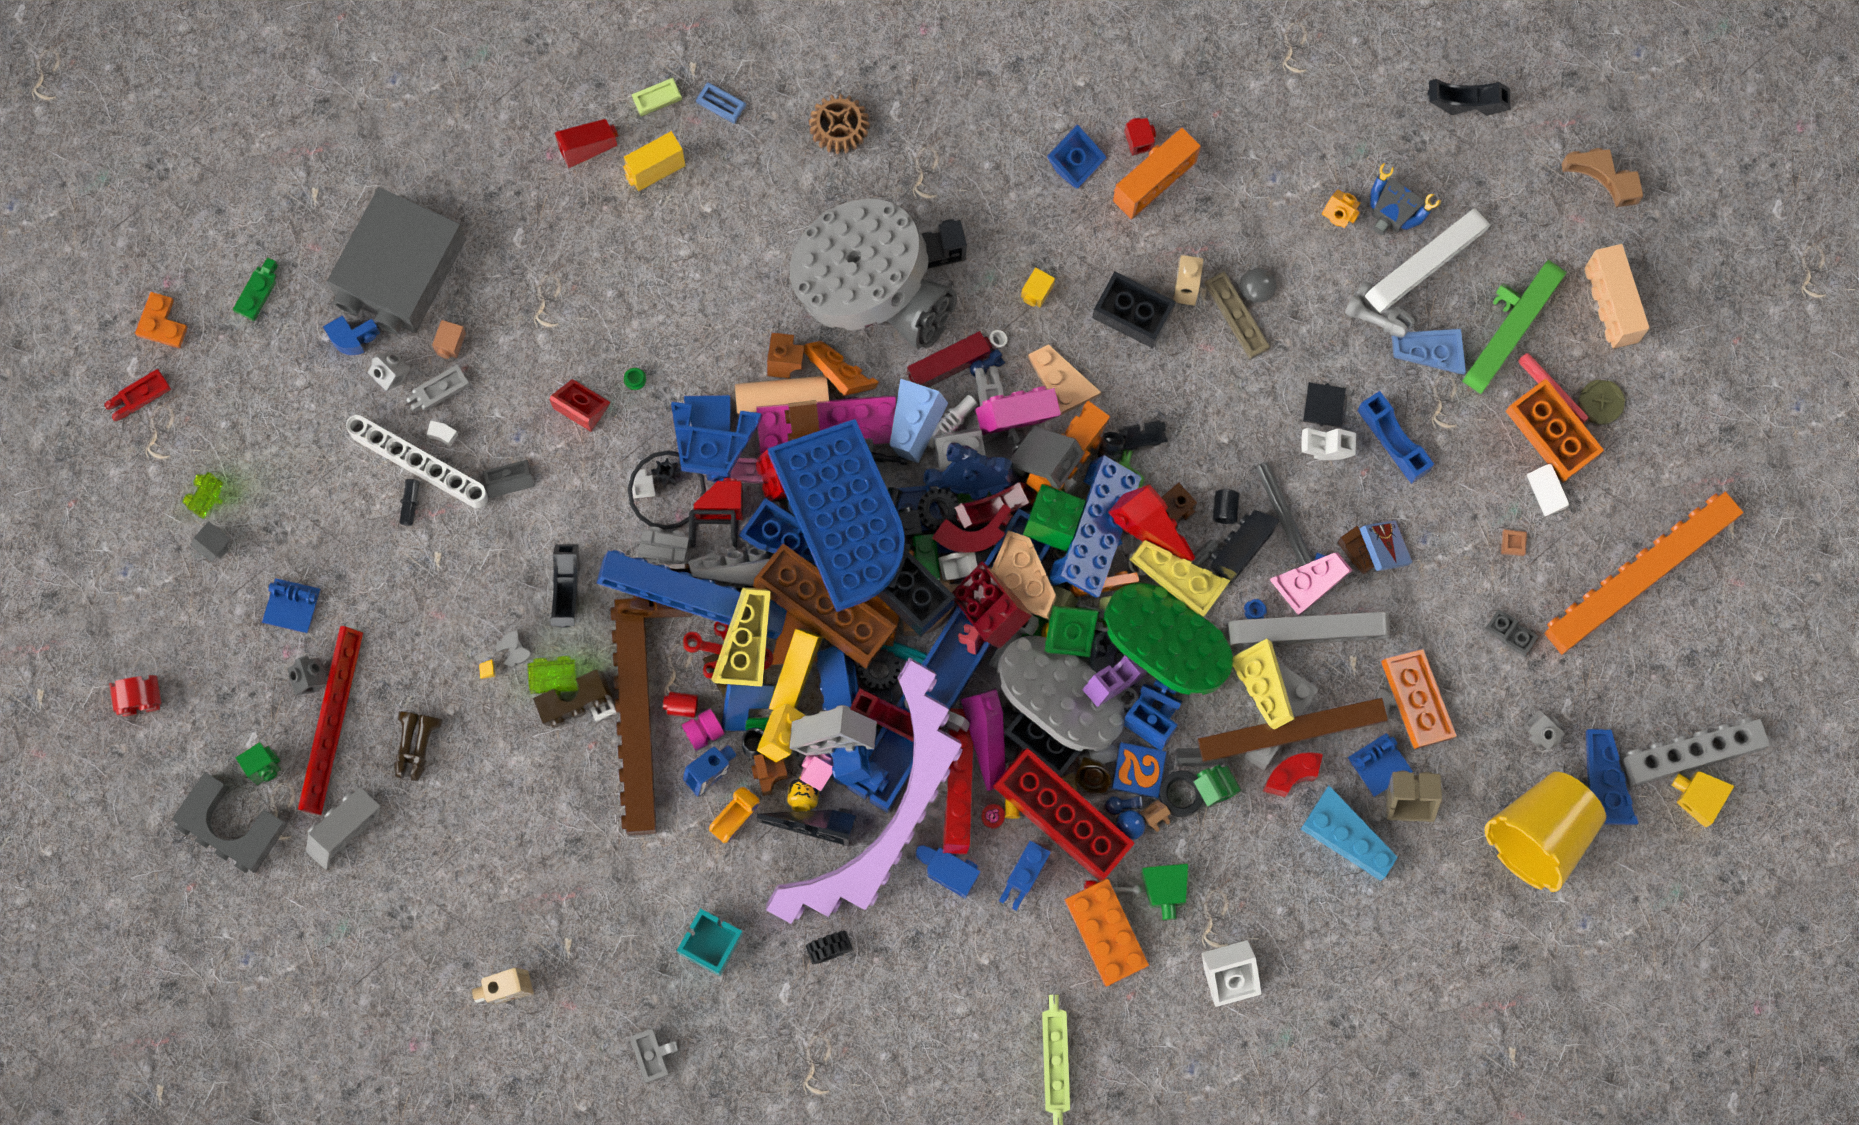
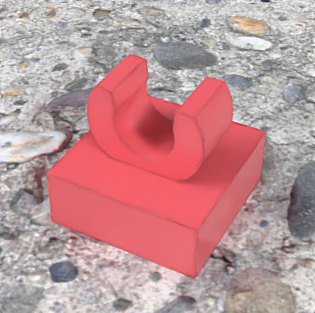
M965 624L964 632L969 634L963 635L959 633L958 640L962 644H967V651L976 655L984 643V639L974 626Z

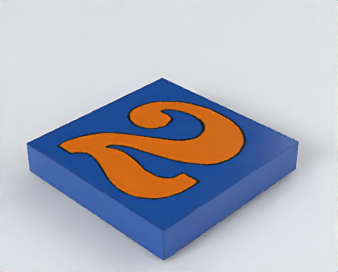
M1120 742L1111 789L1158 799L1166 752Z

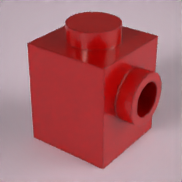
M1133 118L1126 123L1124 133L1132 156L1151 151L1155 146L1154 138L1156 137L1154 125L1149 124L1148 118Z

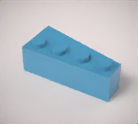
M1330 786L1325 789L1300 828L1380 881L1386 877L1398 858Z

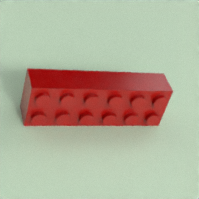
M1028 748L1018 755L992 786L1098 881L1105 880L1135 844Z

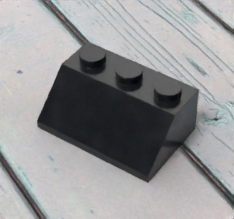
M1254 510L1251 515L1246 513L1238 523L1241 527L1237 532L1232 530L1224 540L1227 543L1222 550L1217 548L1210 557L1212 560L1210 568L1221 577L1230 580L1229 583L1232 585L1274 533L1279 520L1257 510Z
M1022 712L1004 732L1024 750L1028 748L1060 777L1081 752L1057 741Z

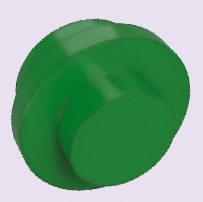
M630 368L625 372L623 380L628 389L636 391L645 386L647 378L642 369Z

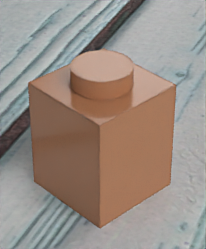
M441 320L432 344L438 356L446 359L458 357L466 335L464 327Z

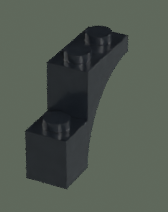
M1438 79L1429 81V90L1427 92L1429 102L1450 115L1476 109L1489 116L1511 110L1510 88L1500 82L1484 85H1456Z
M555 544L553 552L551 626H558L559 628L575 626L579 607V544Z

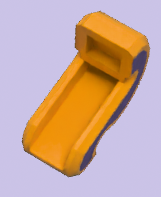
M746 787L738 788L733 794V800L711 823L709 831L723 843H728L758 809L760 799Z

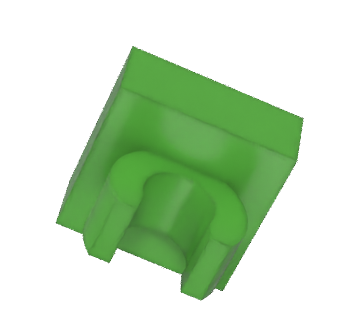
M1503 283L1496 291L1499 296L1494 299L1493 304L1496 305L1501 299L1505 300L1506 307L1503 311L1506 312L1512 304L1514 306L1517 304L1522 295Z

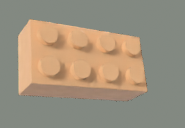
M1619 244L1598 249L1586 264L1585 274L1587 279L1591 280L1593 286L1592 296L1599 305V318L1602 322L1604 321L1606 326V339L1609 343L1611 342L1613 349L1639 343L1650 328L1623 245Z

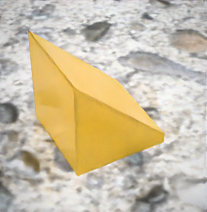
M492 659L479 664L481 679L495 677Z

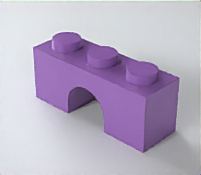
M1125 655L1113 668L1109 665L1093 675L1082 690L1099 707L1143 679L1148 672Z

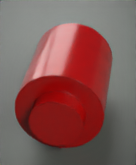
M670 691L669 696H664L663 710H667V715L696 718L698 708L697 694Z

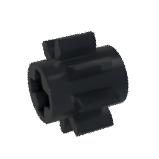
M668 458L665 459V462L660 463L656 461L657 469H651V473L657 475L654 478V483L661 482L664 488L668 484L675 486V477H681L680 472L674 471L678 468L677 462L671 464ZM662 471L670 472V475H662Z

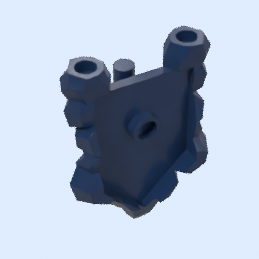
M950 443L948 445L946 456L947 460L952 463L944 471L938 468L927 469L924 472L923 478L927 486H937L939 489H946L950 486L951 492L964 495L969 494L974 501L987 498L989 491L994 495L1020 482V477L1011 469V460L1002 457L988 458L985 455L979 454L974 448L968 445L962 446L959 443Z

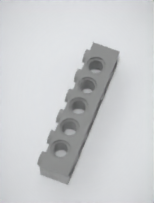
M1752 717L1738 721L1739 725L1733 727L1730 724H1724L1716 727L1717 731L1708 733V730L1694 733V737L1690 739L1681 736L1671 740L1672 744L1664 746L1663 742L1649 746L1650 750L1642 752L1639 748L1627 752L1628 756L1621 761L1630 787L1766 749L1770 744L1761 719L1753 721ZM1735 733L1743 736V743L1736 741ZM1713 739H1716L1721 743V750H1718L1713 746ZM1690 746H1696L1699 749V756L1691 753ZM1668 752H1673L1677 756V762L1669 760ZM1646 758H1650L1654 761V769L1649 768L1646 765Z

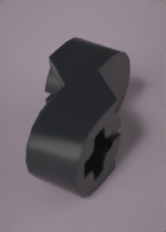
M1098 632L1093 638L1089 663L1092 670L1096 673L1109 665L1112 668L1114 667L1116 646L1111 641L1107 632Z

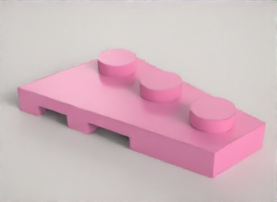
M1336 552L1273 577L1270 580L1295 612L1301 615L1348 575L1352 569L1340 554Z

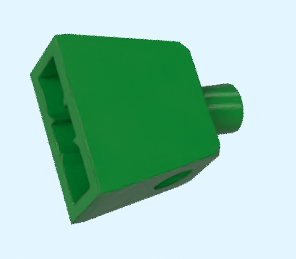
M1188 864L1143 867L1141 869V876L1150 908L1161 907L1163 921L1176 920L1175 906H1182L1186 903Z

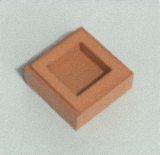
M1504 529L1502 531L1501 554L1525 556L1527 532Z

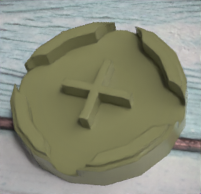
M1601 379L1594 380L1588 383L1580 392L1578 405L1588 416L1587 420L1597 425L1610 424L1616 421L1624 410V394L1614 382Z

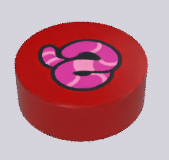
M996 804L986 806L981 814L982 823L990 829L999 828L1005 820L1004 810Z

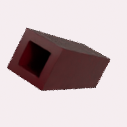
M981 331L976 332L907 366V376L911 382L929 388L969 368L974 361L988 359L991 353L990 349H992L991 342L987 336L983 337Z

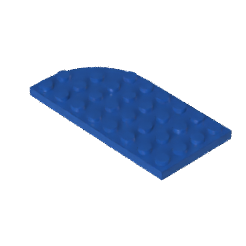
M856 419L768 448V455L836 612L868 601L883 591L893 580L901 565L904 554V530L898 512Z

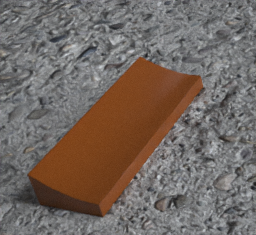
M785 544L780 546L754 578L753 586L755 588L769 590L771 600L865 669L868 668L880 649L896 630L897 626L864 602L836 612L818 568Z

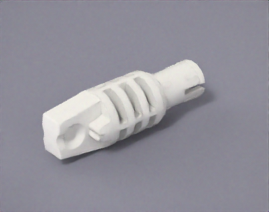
M967 395L955 408H949L947 413L942 415L943 417H941L928 443L932 449L935 448L933 436L954 432V430L959 428V425L964 423V418L978 406L977 402L970 395Z

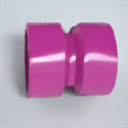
M711 709L699 714L698 720L692 718L681 724L695 751L707 746L708 740L716 741L725 735Z

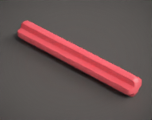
M1529 353L1524 354L1518 360L1519 364L1538 384L1547 379L1583 424L1587 421L1588 416Z

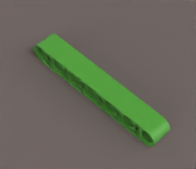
M1549 259L1546 261L1463 379V383L1479 394L1483 393L1567 271Z

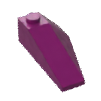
M996 688L961 699L966 720L970 722L969 730L987 791L994 789L992 787L993 784L1006 771L1003 710Z

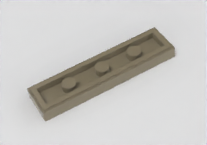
M1225 271L1206 280L1204 285L1248 358L1251 360L1269 350L1270 345Z

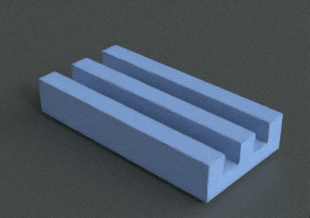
M709 82L706 83L696 99L697 104L733 124L736 123L737 118L741 115V111L746 107L745 102ZM709 90L715 93L716 95L724 98L725 100L733 103L734 105L738 106L737 109L725 103L724 101L712 96L711 94L707 93V91ZM703 98H706V99L710 100L711 102H713V103L719 105L720 107H722V108L728 110L729 112L733 113V115L730 114V113H728V112H726L725 110H723V109L717 107L716 105H714V104L708 102L707 100H705V99H703Z

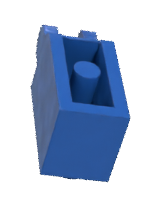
M1029 841L1007 880L1006 888L999 902L1004 904L1010 895L1011 889H1014L1020 893L1012 904V909L1017 911L1024 897L1028 896L1051 852Z
M924 845L918 846L915 854L917 859L928 866V878L966 899L981 871L977 869L978 865L968 859L965 862L957 858L958 854L943 853V849L940 847L935 851Z

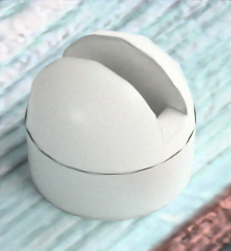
M994 330L988 337L994 350L1002 349L1007 343V336L1001 330Z

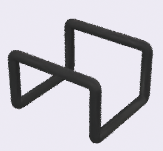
M691 510L689 512L688 536L692 548L696 546V524H731L732 545L737 548L738 522L736 521V512L734 510ZM694 514H731V519L694 520Z

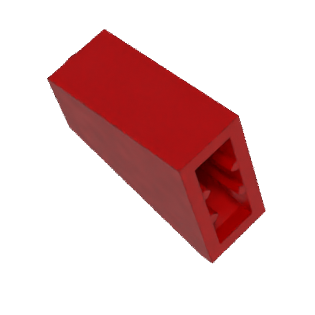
M606 119L554 133L559 151L568 168L616 147V137H619L613 124L609 126Z

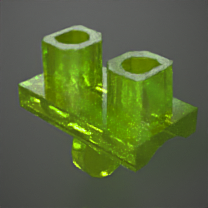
M206 472L205 475L197 474L193 485L198 489L194 495L186 494L182 503L195 515L204 519L214 504L222 505L223 500L218 496L222 491L221 487L224 482L209 472Z

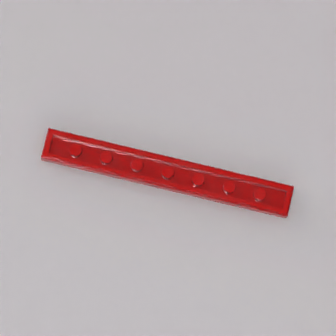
M340 626L298 805V810L314 815H322L363 637V632L346 626Z

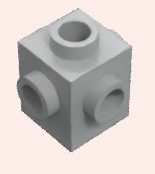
M391 350L384 354H377L371 361L372 366L368 373L388 391L402 384L410 368Z
M1540 710L1523 726L1532 735L1529 740L1538 748L1543 745L1547 750L1551 747H1556L1561 742L1562 735L1564 734L1559 728L1562 724L1554 716L1551 715L1548 718Z

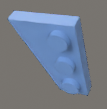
M1461 329L1408 332L1402 338L1391 336L1394 358L1465 375L1466 368Z

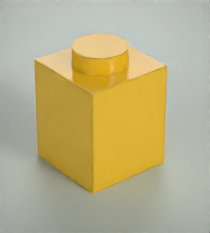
M1035 267L1022 288L1021 297L1023 301L1034 307L1036 305L1041 308L1054 287L1055 278Z

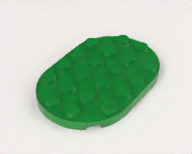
M1147 583L1129 584L1117 590L1107 603L1104 611V620H1106L1109 629L1107 633L1111 641L1123 654L1170 689L1187 695L1191 693L1206 695L1219 689L1229 677L1233 667V656L1230 645L1222 631L1207 619L1191 610L1182 601H1179L1165 588Z

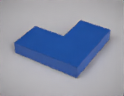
M727 684L722 729L724 731H746L745 725L746 720H748L749 708L769 709L774 686L772 684H762V686Z

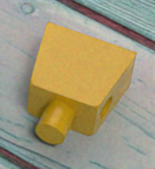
M1699 771L1694 773L1690 780L1678 773L1671 783L1673 787L1682 791L1677 803L1704 827H1708L1714 822L1734 788L1733 785Z

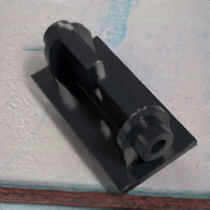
M1158 420L1144 423V431H1140L1139 424L1124 426L1123 429L1119 430V434L1125 439L1123 450H1134L1147 445L1157 446L1168 442L1164 432L1166 431L1165 422Z

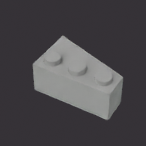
M361 787L355 792L350 791L343 798L341 805L332 807L326 813V818L322 822L314 823L308 830L306 852L325 870L331 866V858L337 852L343 854L347 849L345 845L355 836L359 837L379 816L381 806Z

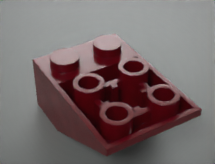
M983 561L951 592L956 597L955 602L984 641L999 649L1032 617V614L1022 601Z

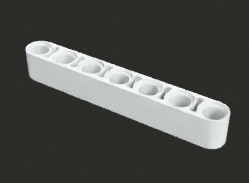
M1476 208L1472 209L1376 284L1365 295V298L1380 314L1481 236L1491 224Z
M354 415L347 420V431L355 441L474 508H481L487 504L488 494L481 483L362 416ZM356 425H364L360 432H353ZM376 436H383V440L380 443H373V439ZM403 447L402 452L397 455L392 454L393 449ZM415 458L423 459L420 465H412V461ZM435 469H442L440 476H431ZM455 480L462 481V485L460 487H451L452 483ZM473 492H482L480 498L471 499Z

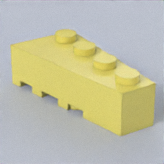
M742 588L711 679L714 683L762 686L770 602L769 590Z

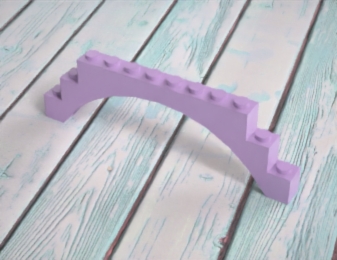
M909 657L898 676V681L910 709L914 733L913 765L907 790L894 817L871 845L860 855L838 869L813 879L778 884L766 904L767 911L792 924L794 919L798 920L805 909L802 906L803 903L829 917L831 912L835 913L842 902L839 899L840 897L864 910L867 909L868 905L873 906L878 897L877 890L879 886H884L891 874L888 872L892 864L896 865L902 856L900 850L904 843L909 844L915 833L912 831L915 824H920L927 812L924 810L928 802L932 803L938 794L936 788L940 781H946L951 771L948 769L952 761L956 762L963 750L960 748L962 744L958 739L938 729L939 726L943 727L946 724L950 714L947 713L949 709L946 705L925 694L926 691L931 692L937 682V679H935L936 674L933 670Z

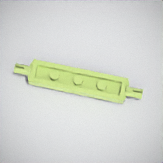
M1049 995V1010L1042 1012L1045 1111L1053 1113V1125H1058L1057 1118H1059V1125H1063V1113L1070 1110L1067 1012L1059 1009V995H1054L1055 1004L1053 1003V995Z

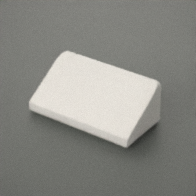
M1551 463L1527 474L1545 517L1565 510L1569 506V502Z

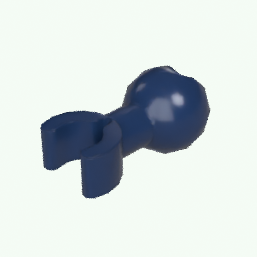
M999 349L992 351L989 358L984 361H974L970 366L971 375L976 376L975 371L977 368H982L986 375L990 367H1000L1005 364Z
M1112 796L1107 800L1105 809L1112 815L1121 813L1123 809H1140L1143 806L1142 797L1121 800L1118 797Z

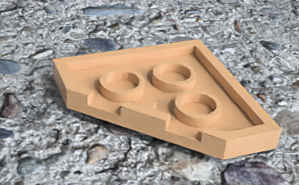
M1008 530L992 571L1022 601L1030 613L1048 619L1057 598L1031 539Z

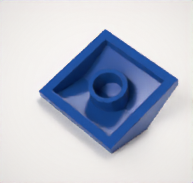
M1075 125L1047 155L1057 174L1075 189H1078L1107 158L1079 125Z

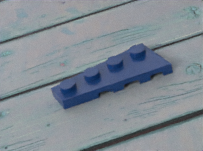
M1586 730L1588 788L1599 799L1605 810L1606 821L1604 825L1639 824L1632 808L1631 796L1628 794L1626 787V778L1621 770L1620 758L1612 730Z

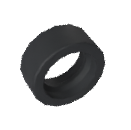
M1179 770L1169 774L1162 782L1159 800L1167 806L1171 815L1186 817L1194 814L1200 808L1203 798L1193 782L1198 779L1197 775L1189 771ZM1184 780L1191 783L1196 792L1195 800L1188 807H1177L1170 802L1168 789L1175 781Z

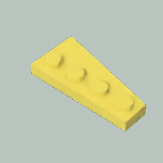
M1146 540L1140 544L1129 559L1179 601H1182L1187 607L1202 617L1205 616L1230 582V580L1212 574L1213 572L1195 566L1184 558L1181 559L1174 556L1171 552Z
M1265 639L1233 656V667L1237 672L1236 674L1245 684L1246 690L1255 700L1256 706L1268 725L1276 729L1292 721L1294 716L1272 642Z

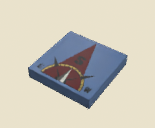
M1396 520L1365 525L1359 528L1376 571L1408 566L1412 563Z

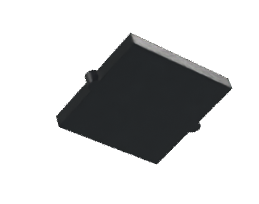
M1309 382L1303 422L1316 423L1321 427L1324 425L1341 427L1346 388L1330 386L1329 383L1323 385Z

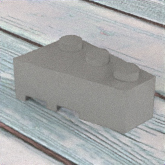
M843 705L829 711H820L819 714L812 716H803L802 719L792 721L790 749L806 756L834 753V748L846 747V751H854V746L862 745L866 749H874L877 722Z

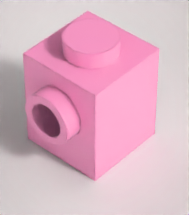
M831 754L806 756L802 763L804 768L801 772L800 780L821 791L832 774L834 763Z

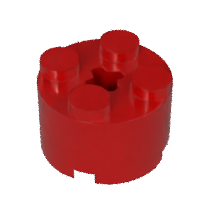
M148 675L149 679L143 680L142 676L117 680L115 684L109 683L113 712L116 715L128 717L137 715V710L146 712L159 711L162 702L157 675Z

